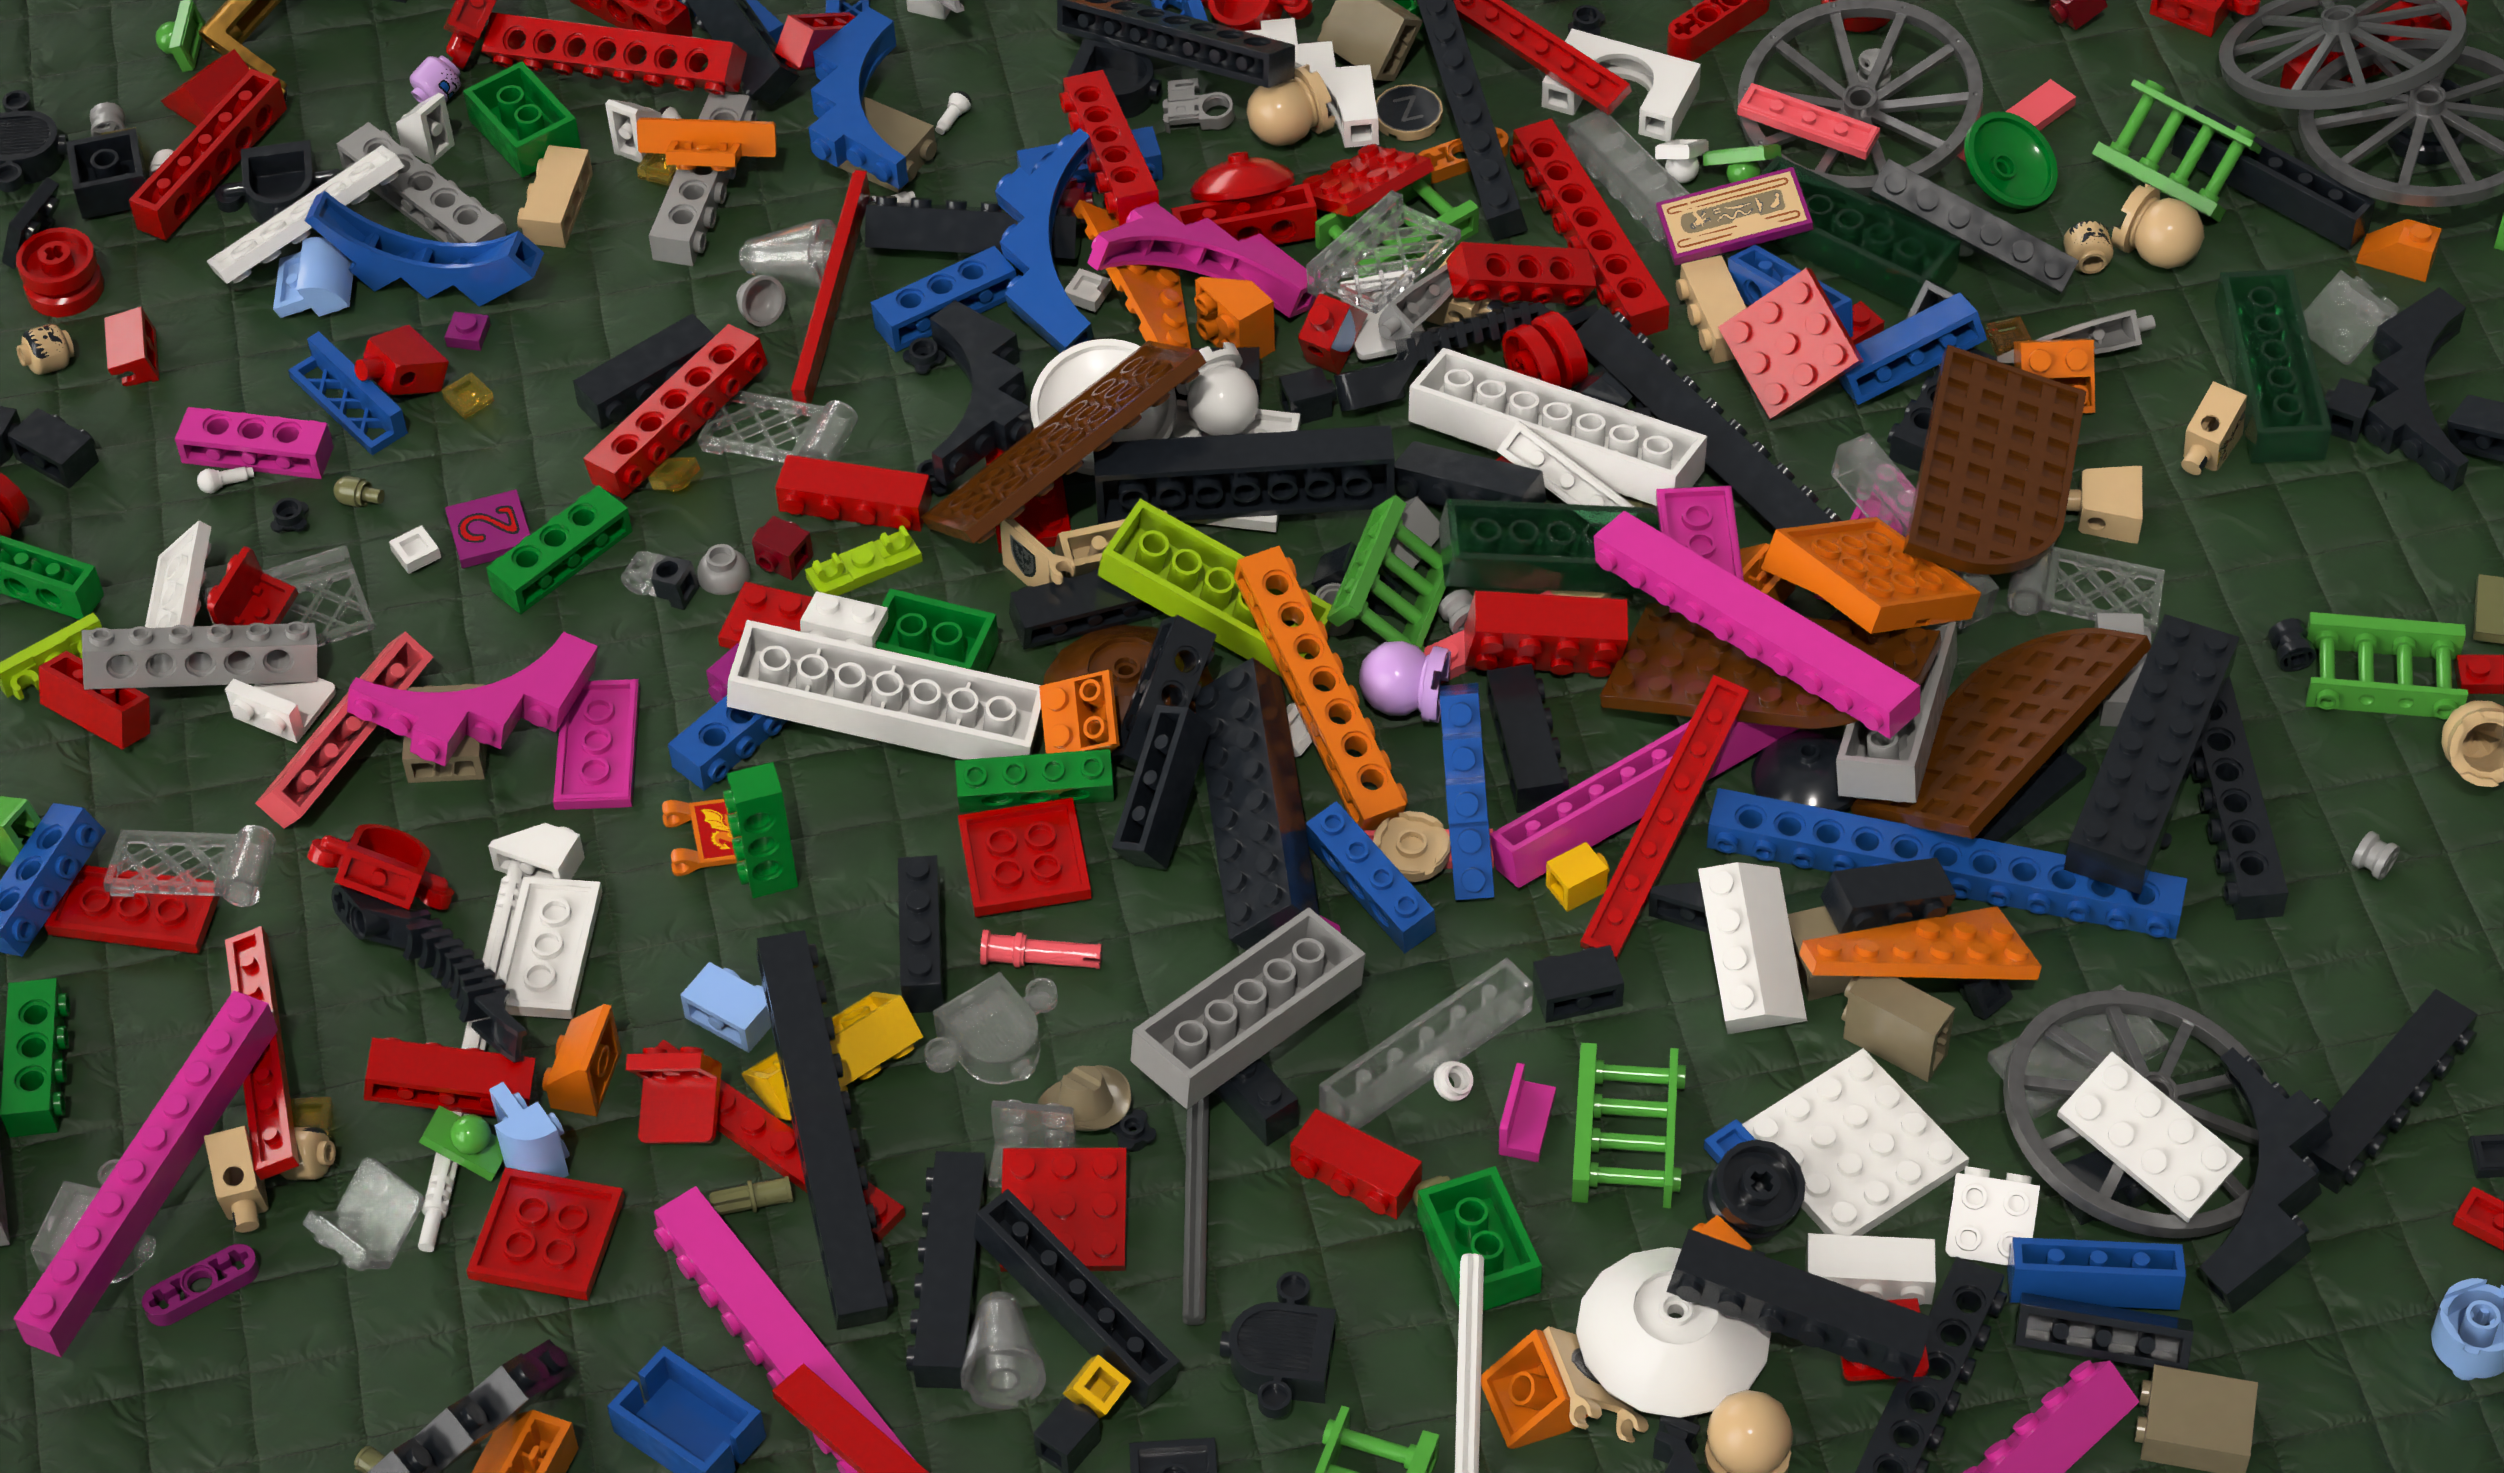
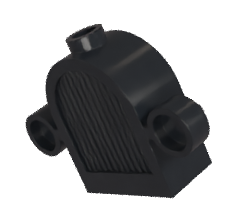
M1089 39L1083 40L1067 77L1104 70L1126 119L1144 113L1154 100H1159L1162 91V81L1154 79L1153 64L1146 54L1116 47L1110 43Z
M22 90L11 91L2 100L5 112L0 113V190L3 192H14L24 184L37 183L45 180L47 177L49 178L59 170L65 155H68L66 142L69 141L68 135H59L52 118L41 112L32 111L33 106L30 96Z
M310 140L241 149L242 182L221 185L215 191V198L218 208L227 213L236 212L245 203H248L252 217L260 224H263L342 172V170L317 171Z
M1296 1271L1287 1272L1278 1279L1276 1288L1279 1302L1260 1303L1243 1311L1235 1319L1230 1332H1222L1220 1342V1356L1230 1357L1231 1370L1237 1382L1243 1388L1258 1396L1260 1412L1264 1416L1273 1419L1287 1415L1291 1410L1292 1400L1325 1404L1336 1339V1309L1305 1306L1310 1299V1282L1304 1274Z

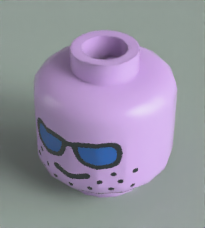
M441 55L439 58L428 56L410 76V83L414 88L411 94L421 103L433 95L441 93L447 102L461 86L459 79L461 73L446 57Z

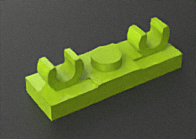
M902 525L899 526L898 532L889 536L884 532L879 540L868 542L843 552L839 556L837 553H832V559L822 563L815 560L812 567L805 569L808 582L815 592L839 596L923 562L921 551L905 526Z
M94 612L1 661L0 687L6 697L9 698L14 695L17 699L23 700L25 697L22 690L31 685H34L39 691V666L61 653L68 651L82 659L81 630L102 628L100 620Z

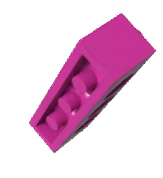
M188 407L175 437L181 462L185 464L228 469L252 467L254 472L322 479L334 448L328 423L290 419L280 416H264L245 412H229L210 408Z

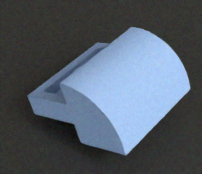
M324 237L305 238L302 240L301 252L279 259L273 310L280 318L312 308L320 317L350 307L353 273L348 269L352 260Z
M504 1082L490 1088L489 1092L498 1122L494 1126L505 1167L562 1178L568 1176L569 1173L565 1159L570 1155L560 1137L564 1134V1130L553 1112L547 1115L538 1102L528 1107L520 1093L512 1094Z

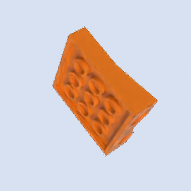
M1878 517L1776 529L1761 567L1764 571L1818 594L1870 634L1971 619L1981 596L1979 590L1947 567L1903 553L1906 538Z

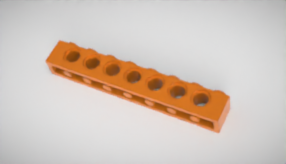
M1280 545L1238 559L1234 579L1348 814L1363 831L1377 830L1381 822L1389 817L1390 820L1399 817V813L1404 812L1408 803L1407 795L1402 784L1396 783L1391 774L1392 767L1387 753L1384 750H1379L1375 741L1376 735L1371 720L1368 717L1364 718L1358 707L1360 702L1357 691L1353 685L1348 686L1343 676L1344 668L1339 655L1336 652H1331L1327 643L1328 635L1324 624L1320 620L1316 621L1311 611V598L1307 590L1301 589L1296 580L1297 573L1290 557L1285 558ZM1277 589L1280 590L1283 594L1274 595L1270 593L1268 590ZM1283 621H1294L1299 626L1290 627L1287 626ZM1306 652L1311 654L1314 658L1305 659L1301 657L1299 653ZM1315 685H1325L1330 691H1320ZM1340 717L1346 723L1337 724L1334 723L1330 718ZM1346 750H1357L1362 756L1353 757ZM1371 782L1378 787V789L1369 790L1362 785V783Z

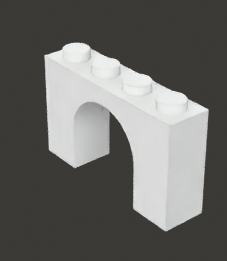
M1571 29L1565 42L1620 78L1637 82L1647 89L1648 94L1639 111L1638 134L1665 142L1673 140L1699 90L1701 64ZM1546 74L1542 81L1541 107L1574 116L1583 98Z

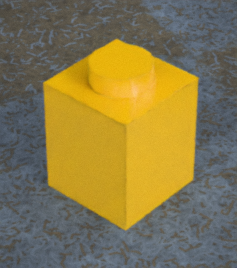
M1584 842L1547 861L1546 886L1568 912L1605 893L1610 872L1609 865L1602 854L1595 853L1589 844Z
M1096 1355L1085 1363L1062 1394L1077 1405L1085 1404L1090 1407L1099 1419L1108 1413L1131 1380L1100 1355Z

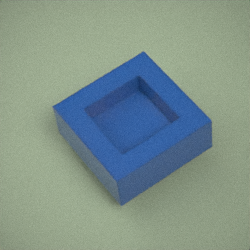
M1735 1119L1704 1140V1149L1719 1164L1727 1151L1741 1142L1755 1140V1138Z

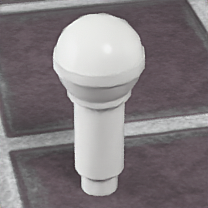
M239 467L220 472L219 470L208 468L199 473L197 484L201 491L212 494L223 488V485L247 481L249 478H253L254 472L252 467Z

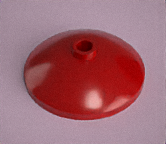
M1236 152L1227 155L1228 161L1219 163L1202 174L1190 188L1191 198L1201 201L1247 198L1286 188L1295 182V177L1288 167L1273 160L1249 157L1248 152Z

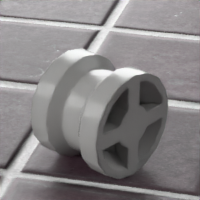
M1868 49L1860 54L1858 59L1859 70L1857 72L1859 82H1867L1881 49ZM1892 56L1877 86V91L1891 82Z
M110 102L94 106L90 111L92 137L126 130L123 109L119 105Z
M1465 589L1451 592L1441 601L1438 607L1439 614L1444 621L1449 622V628L1453 634L1464 630L1473 600L1471 593Z
M2370 831L2357 847L2351 863L2357 868H2367L2371 871L2373 877L2382 880L2394 865L2400 852V846L2393 842L2387 844L2380 840L2379 834Z

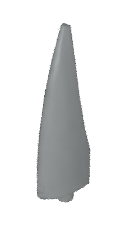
M1447 264L1410 286L1384 309L1378 323L1381 337L1392 341L1404 338L1444 303L1453 292Z
M2131 309L2080 323L2037 340L2092 339L2094 340V354L2142 344L2140 332L2155 329L2156 325L2153 315L2137 318L2136 310ZM2014 349L1998 356L1997 361L2001 363H2014Z

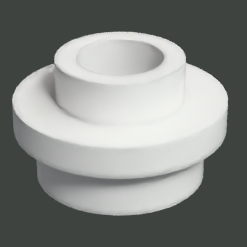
M1447 1061L1439 1065L1435 1070L1434 1086L1442 1098L1456 1102L1468 1096L1473 1086V1075L1465 1064L1457 1061ZM1449 1077L1453 1079L1454 1087L1451 1085Z

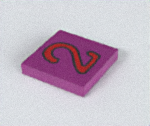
M517 489L445 507L462 569L494 561L518 545L523 538L530 535Z

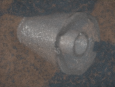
M818 218L748 239L739 251L740 265L750 275H768L779 281L820 289L837 228L832 220Z
M1001 1291L985 1295L978 1303L960 1374L961 1387L964 1392L966 1389L971 1394L972 1401L990 1409L1018 1407V1400L1030 1396L1031 1400L1041 1393L1046 1383L1045 1365L1020 1303L1014 1295Z

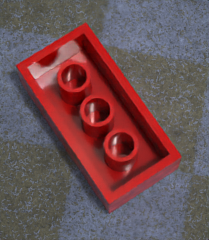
M1475 590L1464 625L1465 666H1472L1479 670L1487 671L1495 668L1532 664L1533 670L1551 671L1557 675H1566L1572 672L1589 673L1594 677L1611 675L1618 660H1621L1628 642L1627 599Z

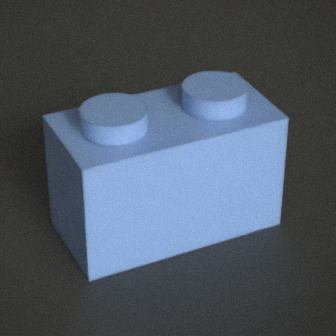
M709 962L680 995L686 1019L748 1053L771 1028L763 987L760 985L753 986L742 980L729 968L722 969Z

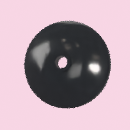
M1804 730L1787 734L1762 749L1753 762L1751 779L1755 794L1757 796L1840 812L1848 809L1858 798L1838 796L1836 758L1843 737L1825 731Z

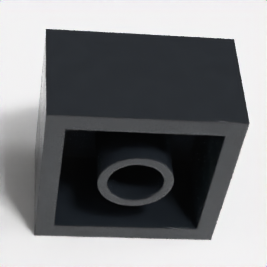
M133 128L66 142L73 190L82 219L130 210L129 199L148 180L144 156L136 129Z

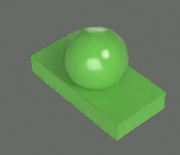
M192 0L180 1L176 21L161 24L155 35L157 46L166 54L174 56L182 72L192 71L195 68L202 40L198 31L205 25L204 19Z
M1778 144L1706 151L1702 154L1704 166L1728 164L1726 175L1730 183L1760 176L1761 169L1757 161L1782 157L1781 145Z
M440 1105L419 1140V1143L490 1182L503 1161L498 1138L491 1133L487 1121L481 1116L474 1114L460 1117Z

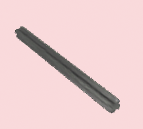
M1209 1094L1187 1109L1182 1315L1183 1322L1189 1326L1202 1325L1205 1322Z

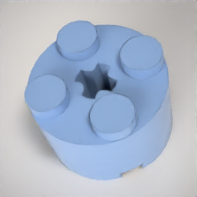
M2471 1278L2451 1286L2441 1301L2431 1331L2432 1346L2436 1355L2461 1380L2469 1381L2474 1378H2489L2504 1372V1286L2501 1285L2498 1288L2486 1284V1279Z

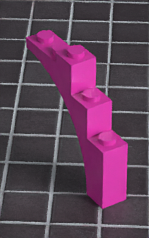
M1156 202L1133 209L1128 215L1125 224L1099 233L1092 242V252L1087 262L1097 271L1123 265H1158L1192 271L1212 278L1250 280L1274 301V308L1288 318L1311 309L1322 283V280L1262 234L1238 241L1209 218L1185 225Z
M563 632L555 644L542 657L525 669L495 683L460 691L414 692L374 684L356 677L349 687L347 712L354 714L361 720L370 721L385 727L397 735L411 738V753L418 755L426 761H433L446 766L465 735L474 738L480 743L489 744L501 749L520 718L529 721L535 726L544 727L556 732L595 670L598 646Z

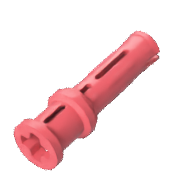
M984 929L981 938L980 964L987 966L988 962L1012 963L1014 968H1021V966H1025V963L1100 969L1102 944L1027 939V935H1024L1023 932H1017L1015 936L991 934L990 930Z

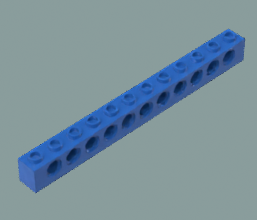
M1721 788L1717 789L1708 824L1706 848L1715 849L1723 853H1736L1756 857L1763 861L1772 860L1792 864L1800 868H1813L1828 872L1937 858L1956 892L1955 898L1972 899L2000 907H2013L2028 910L2035 914L2054 915L2069 918L2076 922L2095 923L2117 930L2136 931L2153 937L2176 939L2187 884V878L2150 871L2140 895L2064 870L2067 856L2064 854L1981 838L1970 839L1912 827L1908 824Z

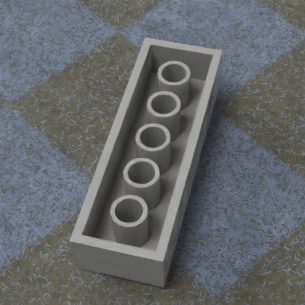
M1956 622L1919 627L1928 630H1939L1942 643L1926 679L1920 686V713L1891 739L1877 731L1868 729L1860 721L1847 724L1836 758L1838 796L1895 802H1917L1958 658Z
M1308 907L1133 1029L1130 1061L1184 1108L1189 1109L1361 986L1366 953Z

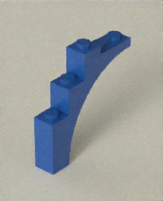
M867 7L813 51L815 73L820 82L811 89L814 115L819 118L808 127L811 150L817 158L826 160L836 167H839L848 160L852 165L861 167L875 175L880 181L887 182L900 189L908 182L906 157L893 149L876 133L862 108L864 93L872 74L882 60L897 46L894 21Z
M1081 128L1072 135L1068 134L1063 137L1058 143L1056 151L1047 159L1043 158L1036 163L1031 175L1019 167L1012 174L1008 173L1003 176L995 190L998 205L1018 222L1017 225L1012 224L1002 235L1000 245L1003 256L1024 274L1023 276H1016L1007 286L1005 297L1008 307L1059 353L1079 343L1090 341L1094 337L1091 323L1078 311L1061 285L1054 267L1052 253L1053 226L1062 194L1076 170L1093 152L1090 136Z
M326 191L316 195L304 220L352 260L348 270L374 292L399 278L406 281L426 299L454 285L480 307L533 279L544 255V252L520 231L494 240L475 243L440 242L406 235L363 217L340 203Z
M1478 683L1440 686L1439 697L1443 733L1445 787L1455 900L1495 897Z

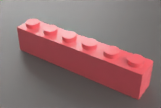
M405 631L383 649L360 679L394 689L407 690L432 660L433 656ZM348 692L255 803L283 829L304 815L378 725L370 721L361 720L354 714L347 712Z

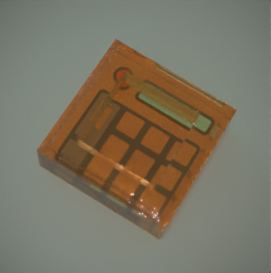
M2020 316L1986 324L1985 333L1997 357L2013 350L2014 341H2033Z

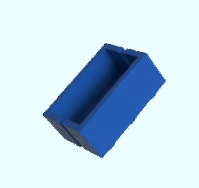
M664 1346L638 1373L644 1399L648 1402L644 1405L640 1385L632 1379L607 1406L614 1433L673 1473H734L736 1471L734 1461L742 1464L766 1438L760 1410Z

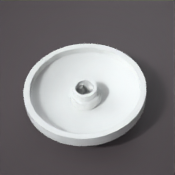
M1096 339L1079 343L1057 355L1043 369L1032 391L1030 413L1033 428L1035 429L1141 346L1117 339ZM1175 388L1169 391L1171 396L1164 403L1157 407L1150 406L1140 414L1142 418L1137 424L1126 430L1122 428L1111 436L1113 441L1168 439L1174 428L1177 415ZM1092 451L1082 459L1084 464L1075 472L1095 475L1094 454Z

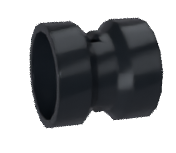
M2290 618L2282 620L2272 626L2268 632L2271 646L2277 651L2276 658L2281 669L2288 672L2307 668L2314 662L2317 655L2312 642L2307 639L2308 632L2305 625L2299 619Z

